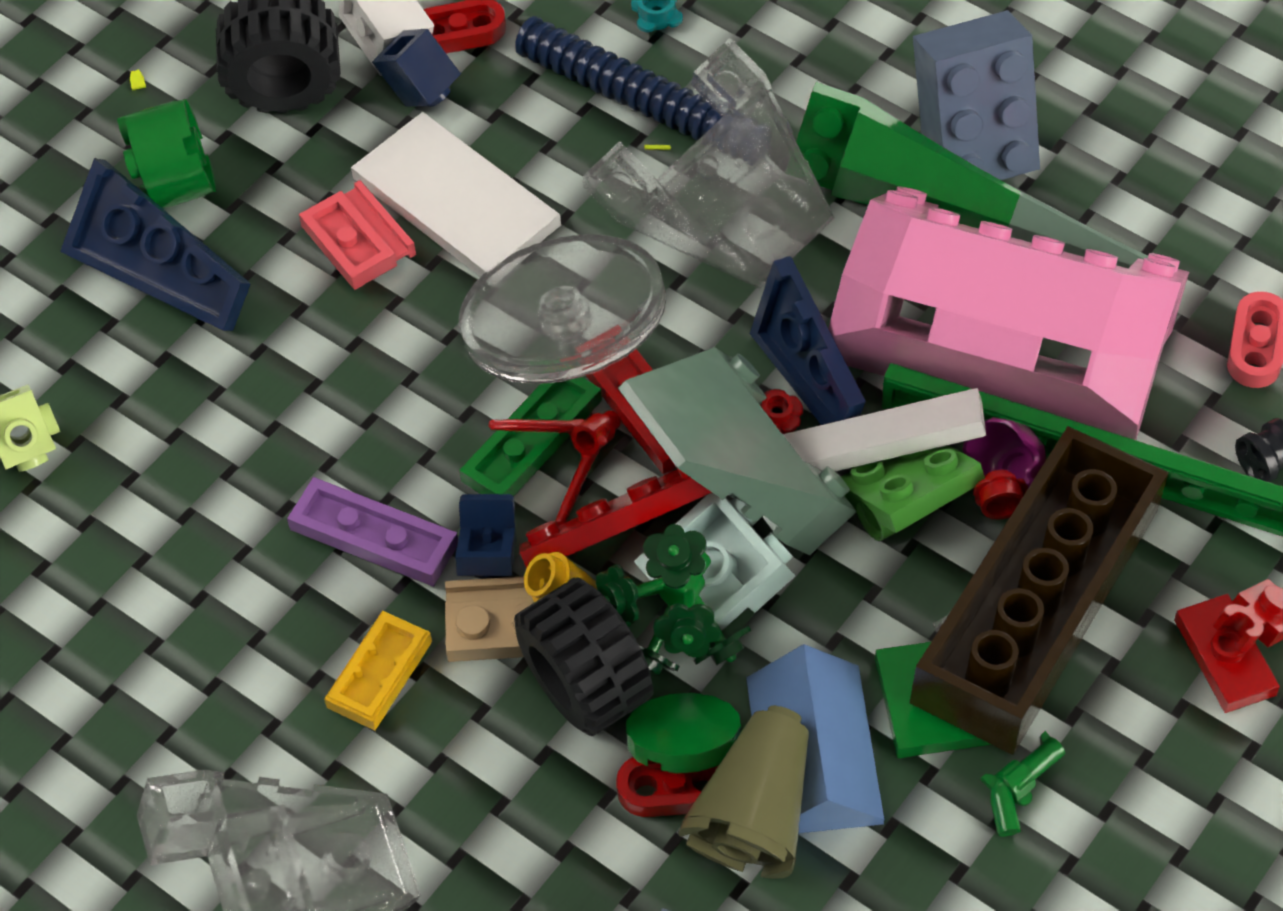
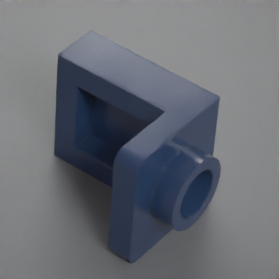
M461 495L459 499L460 533L455 557L457 576H474L480 579L512 576L517 542L513 495Z

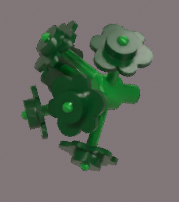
M678 524L669 525L665 529L664 534H652L644 541L643 551L649 559L646 563L647 574L652 578L658 579L636 585L630 577L626 576L624 569L619 564L609 567L607 571L600 572L596 576L597 590L613 605L628 627L639 618V609L635 604L638 598L660 594V597L668 604L664 614L658 617L653 624L654 635L648 647L640 646L650 672L656 675H660L663 667L677 672L680 668L676 663L658 654L663 642L665 650L671 654L684 652L690 657H695L693 660L695 665L711 656L717 666L725 660L727 662L735 661V654L744 649L739 638L751 631V628L747 626L726 639L719 625L714 620L713 610L705 605L699 596L705 587L703 574L711 564L710 557L705 553L707 549L705 537L697 531L684 532V529ZM710 642H715L716 646L710 649Z

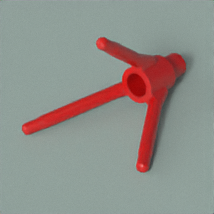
M607 410L603 414H593L586 420L492 419L489 421L488 426L490 430L559 432L571 435L574 447L581 453V461L555 519L559 526L567 521L592 463L600 449L614 438L615 430L620 427L621 420L616 412Z

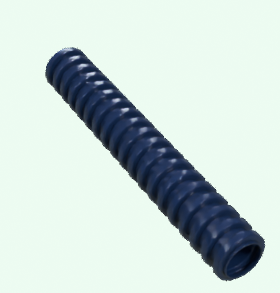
M538 16L530 17L518 31L515 49L519 56L528 57L531 62L540 63L543 68L553 69L556 74L565 75L570 81H578L583 87L590 86L593 92L603 93L604 97L608 99L615 98L616 102L620 105L628 104L631 110L640 111L645 117L653 116L657 123L664 124L666 122L667 127L672 130L679 128V132L684 136L692 134L693 140L697 142L705 140V144L709 148H716L718 146L720 153L724 155L731 153L732 159L736 161L744 159L745 165L755 167L765 158L772 142V130L767 125L759 126L757 120H746L744 114L740 112L733 114L731 108L727 106L720 108L717 101H707L706 97L702 94L694 95V92L689 88L681 89L679 83L669 82L664 76L658 75L656 77L655 73L651 70L645 69L643 71L641 65L631 64L626 58H618L615 53L606 52L601 46H593L590 41L581 40L578 35H568L565 29L556 28L554 24L544 22Z

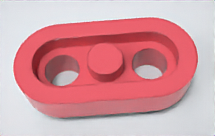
M1253 292L1244 296L1238 304L1233 323L1227 369L1231 377L1239 384L1250 388H1262L1271 385L1277 380L1283 364V299L1269 292ZM1254 323H1262L1264 325H1255ZM1249 364H1255V365H1257V366H1259V367H1254V366H1251V365H1249Z

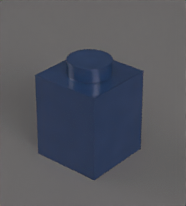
M428 29L403 30L372 61L373 65L406 107H433L439 104L450 94L451 89L449 86L461 75L460 71Z

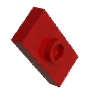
M1228 593L1177 610L1174 619L1224 713L1275 697L1280 688L1256 643L1249 651L1239 652L1235 645L1241 639V635L1236 630L1225 627L1217 631L1213 627V624L1224 609L1232 603Z

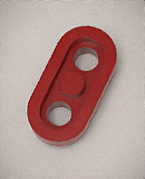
M465 0L423 9L434 24L433 37L446 54L494 44L506 32L504 8L495 0Z
M632 757L623 763L617 773L618 799L624 809L640 817L687 814L702 792L694 786L700 781H709L718 766L700 772L675 774L661 771V763L648 760V766H645ZM645 785L656 789L650 796H642L636 792L641 786Z

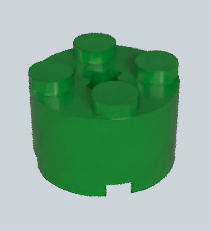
M187 99L174 100L117 118L126 146L131 145L132 147L123 151L128 172L133 180L141 177L144 184L139 185V189L162 209L216 192L211 162L208 154L205 155L200 140L203 137Z

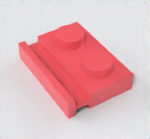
M361 180L355 182V188L344 194L342 191H339L299 214L301 227L354 290L396 267V261L406 255L409 258L416 255L412 239Z

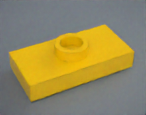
M382 610L324 698L327 709L376 731L433 642L431 632Z

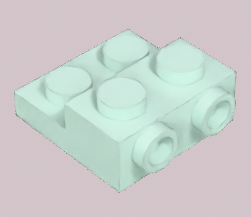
M710 493L676 524L680 525L684 532L697 531L705 537L707 542L705 553L710 557L711 564L703 574L705 587L699 596L704 604L713 610L714 620L722 631L746 608H750L754 613L758 611L795 577V574L786 565L793 558L792 554L772 533L763 539L752 527L755 523L743 515L741 509L746 505L745 502L736 498L731 501L727 498L722 500L715 494ZM643 553L634 562L650 581L658 579L652 578L647 574L646 563L649 559Z

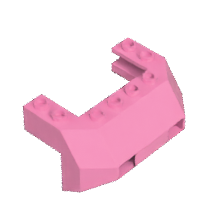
M897 186L896 191L888 190L886 194L870 199L842 273L828 328L847 366L885 376L889 364L893 363L972 389L978 388L981 392L1137 440L1163 345L1173 331L1189 275L1188 271L1178 269L1179 260L1160 254L1149 253L1148 258H1144V260L1138 258L1129 268H1124L1116 265L1117 256L1092 249H1086L1084 257L1063 251L1065 243L1053 238L1033 235L1032 242L1012 238L1013 229L986 221H981L979 228L959 223L961 215L939 209L937 204L925 202L927 193L907 187ZM904 299L935 307L936 311L932 325L901 317L900 313ZM1047 338L1092 351L1087 368L1038 355L1042 339Z

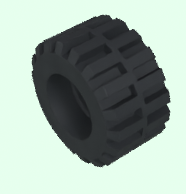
M322 0L230 1L224 7V14H219L217 19L216 59L220 86L225 87V93L231 99H239L240 105L246 108L253 106L257 108L258 112L268 113L269 110L278 111V114L288 113V110L293 109L302 111L308 109V105L311 103L319 104L324 101L325 94H332L335 90L336 81L340 80L341 74L338 25L335 22L334 13L331 9H325V2Z
M578 577L572 578L515 615L514 622L517 641L530 670L557 710L568 722L589 736L598 734L652 698L653 685L650 670L634 635L605 596Z

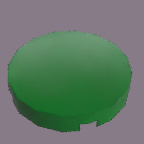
M678 693L654 698L634 709L626 720L628 751L637 762L648 766V760L661 763V771H668L669 773H693L717 767L741 733L740 715L730 703L711 695Z

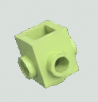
M29 384L0 395V458L5 470L16 465L18 471L22 472L47 462L49 459L46 453L56 449L51 436L61 432L49 403L38 406ZM16 426L28 427L27 432L23 436L14 437L10 435L12 429Z

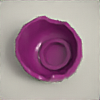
M994 417L986 420V436L964 441L963 452L981 463L984 476L994 470H1007L1014 474L1017 479H1024L1029 488L1047 460L1044 444L1032 429L1024 424Z

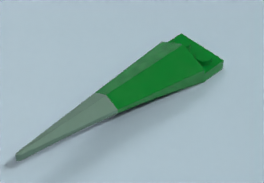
M815 82L786 175L832 190L831 196L867 205L870 199L886 194L888 190L896 191L897 186L912 188L927 193L925 202L937 204L939 209L961 215L960 224L975 228L980 227L981 221L1004 225L1013 229L1012 238L1032 242L1033 235L1053 238L1065 243L1063 251L1083 257L1086 249L1109 253L1117 256L1116 265L1124 268H1129L1138 258L1143 260L1148 258V255L1066 216L983 171L904 124L867 99Z

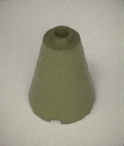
M776 705L769 706L767 711L754 712L684 817L678 834L680 837L690 834L686 843L687 846L709 860L743 872L746 863L764 866L760 877L778 879L786 878L792 874L796 860L809 731L801 724L802 718L799 714L788 708Z

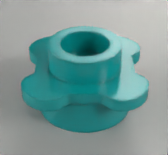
M632 0L631 9L637 12L639 17L637 20L638 29L643 32H652L668 26L672 28L679 26L683 21V14L676 9L677 0Z

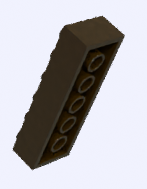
M1067 426L916 665L909 703L1014 755L1157 513L1169 472Z

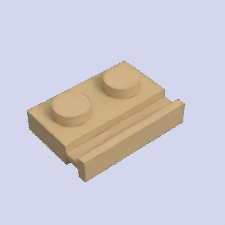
M524 576L445 581V629L448 662L524 657L517 641L514 617L517 613L535 603L531 595L524 588Z

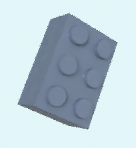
M1006 10L913 36L922 135L1000 180L1039 170L1040 156L1032 34Z

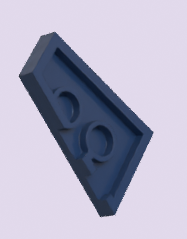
M787 256L774 260L750 330V335L821 425L860 416L866 401L792 257Z

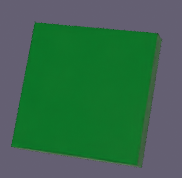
M931 642L876 649L875 652L876 667L897 759L992 745L909 703L916 665Z

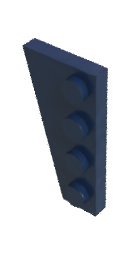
M94 158L60 252L223 331H233L251 283L104 159Z

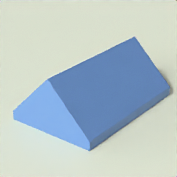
M803 644L746 677L751 717L756 711H767L769 706H782L799 714L802 718L801 724L809 731L798 834L884 825V815L859 666Z

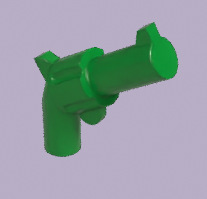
M1046 731L1039 737L1040 746L1020 762L1014 759L995 775L985 774L980 779L991 791L990 803L997 833L1000 837L1012 836L1021 832L1015 803L1020 806L1029 805L1032 801V793L1030 791L1036 787L1035 779L1065 755V750L1057 739L1050 737Z

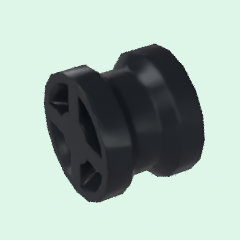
M1274 418L1263 424L1261 432L1258 434L1249 432L1236 439V456L1248 476L1271 482L1277 479L1279 471L1283 469L1282 419Z

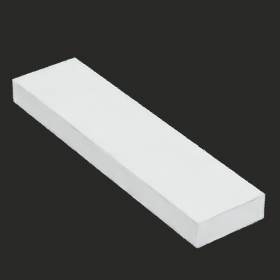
M978 388L783 435L803 461L822 471L827 466L834 471H840L986 436L981 396Z

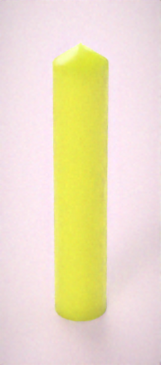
M644 145V149L670 150L671 146Z

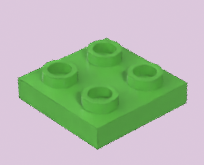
M946 445L852 467L851 471L841 476V478L850 489L844 496L856 509L857 516L864 529L874 540L881 542L973 489L979 481L985 479L980 462Z

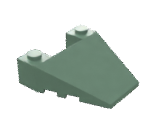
M713 347L625 380L618 387L679 470L722 500L730 495L745 502L746 505L741 509L743 515L754 523L763 517L773 530V535L784 544L811 555L857 512L844 496L850 491L844 480L828 466L822 471L803 461L762 409L760 404L767 396L755 383L760 375L742 355L737 353L732 358Z

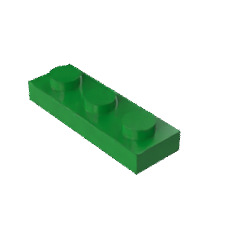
M559 364L508 419L585 420L602 401L601 388ZM496 430L459 470L461 482L479 494H511L514 497L570 435L559 432Z

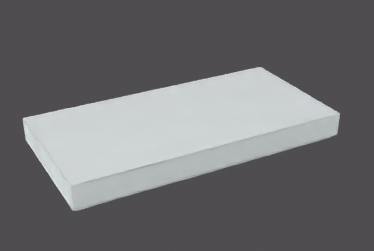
M424 112L417 115L351 167L354 180H361L371 193L489 284L561 226V218L558 212Z

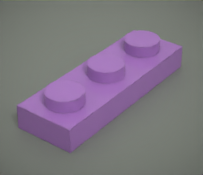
M315 477L312 478L287 518L291 531L433 587L458 545V536L455 531Z

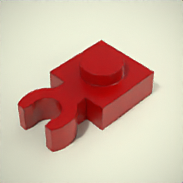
M1268 578L1238 593L1232 603L1224 609L1215 621L1213 627L1217 631L1225 627L1236 630L1241 635V639L1235 645L1239 652L1249 651L1258 639L1268 648L1282 641L1283 588L1276 586Z

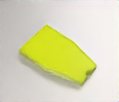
M140 70L131 71L130 83L132 91L146 88L145 79Z

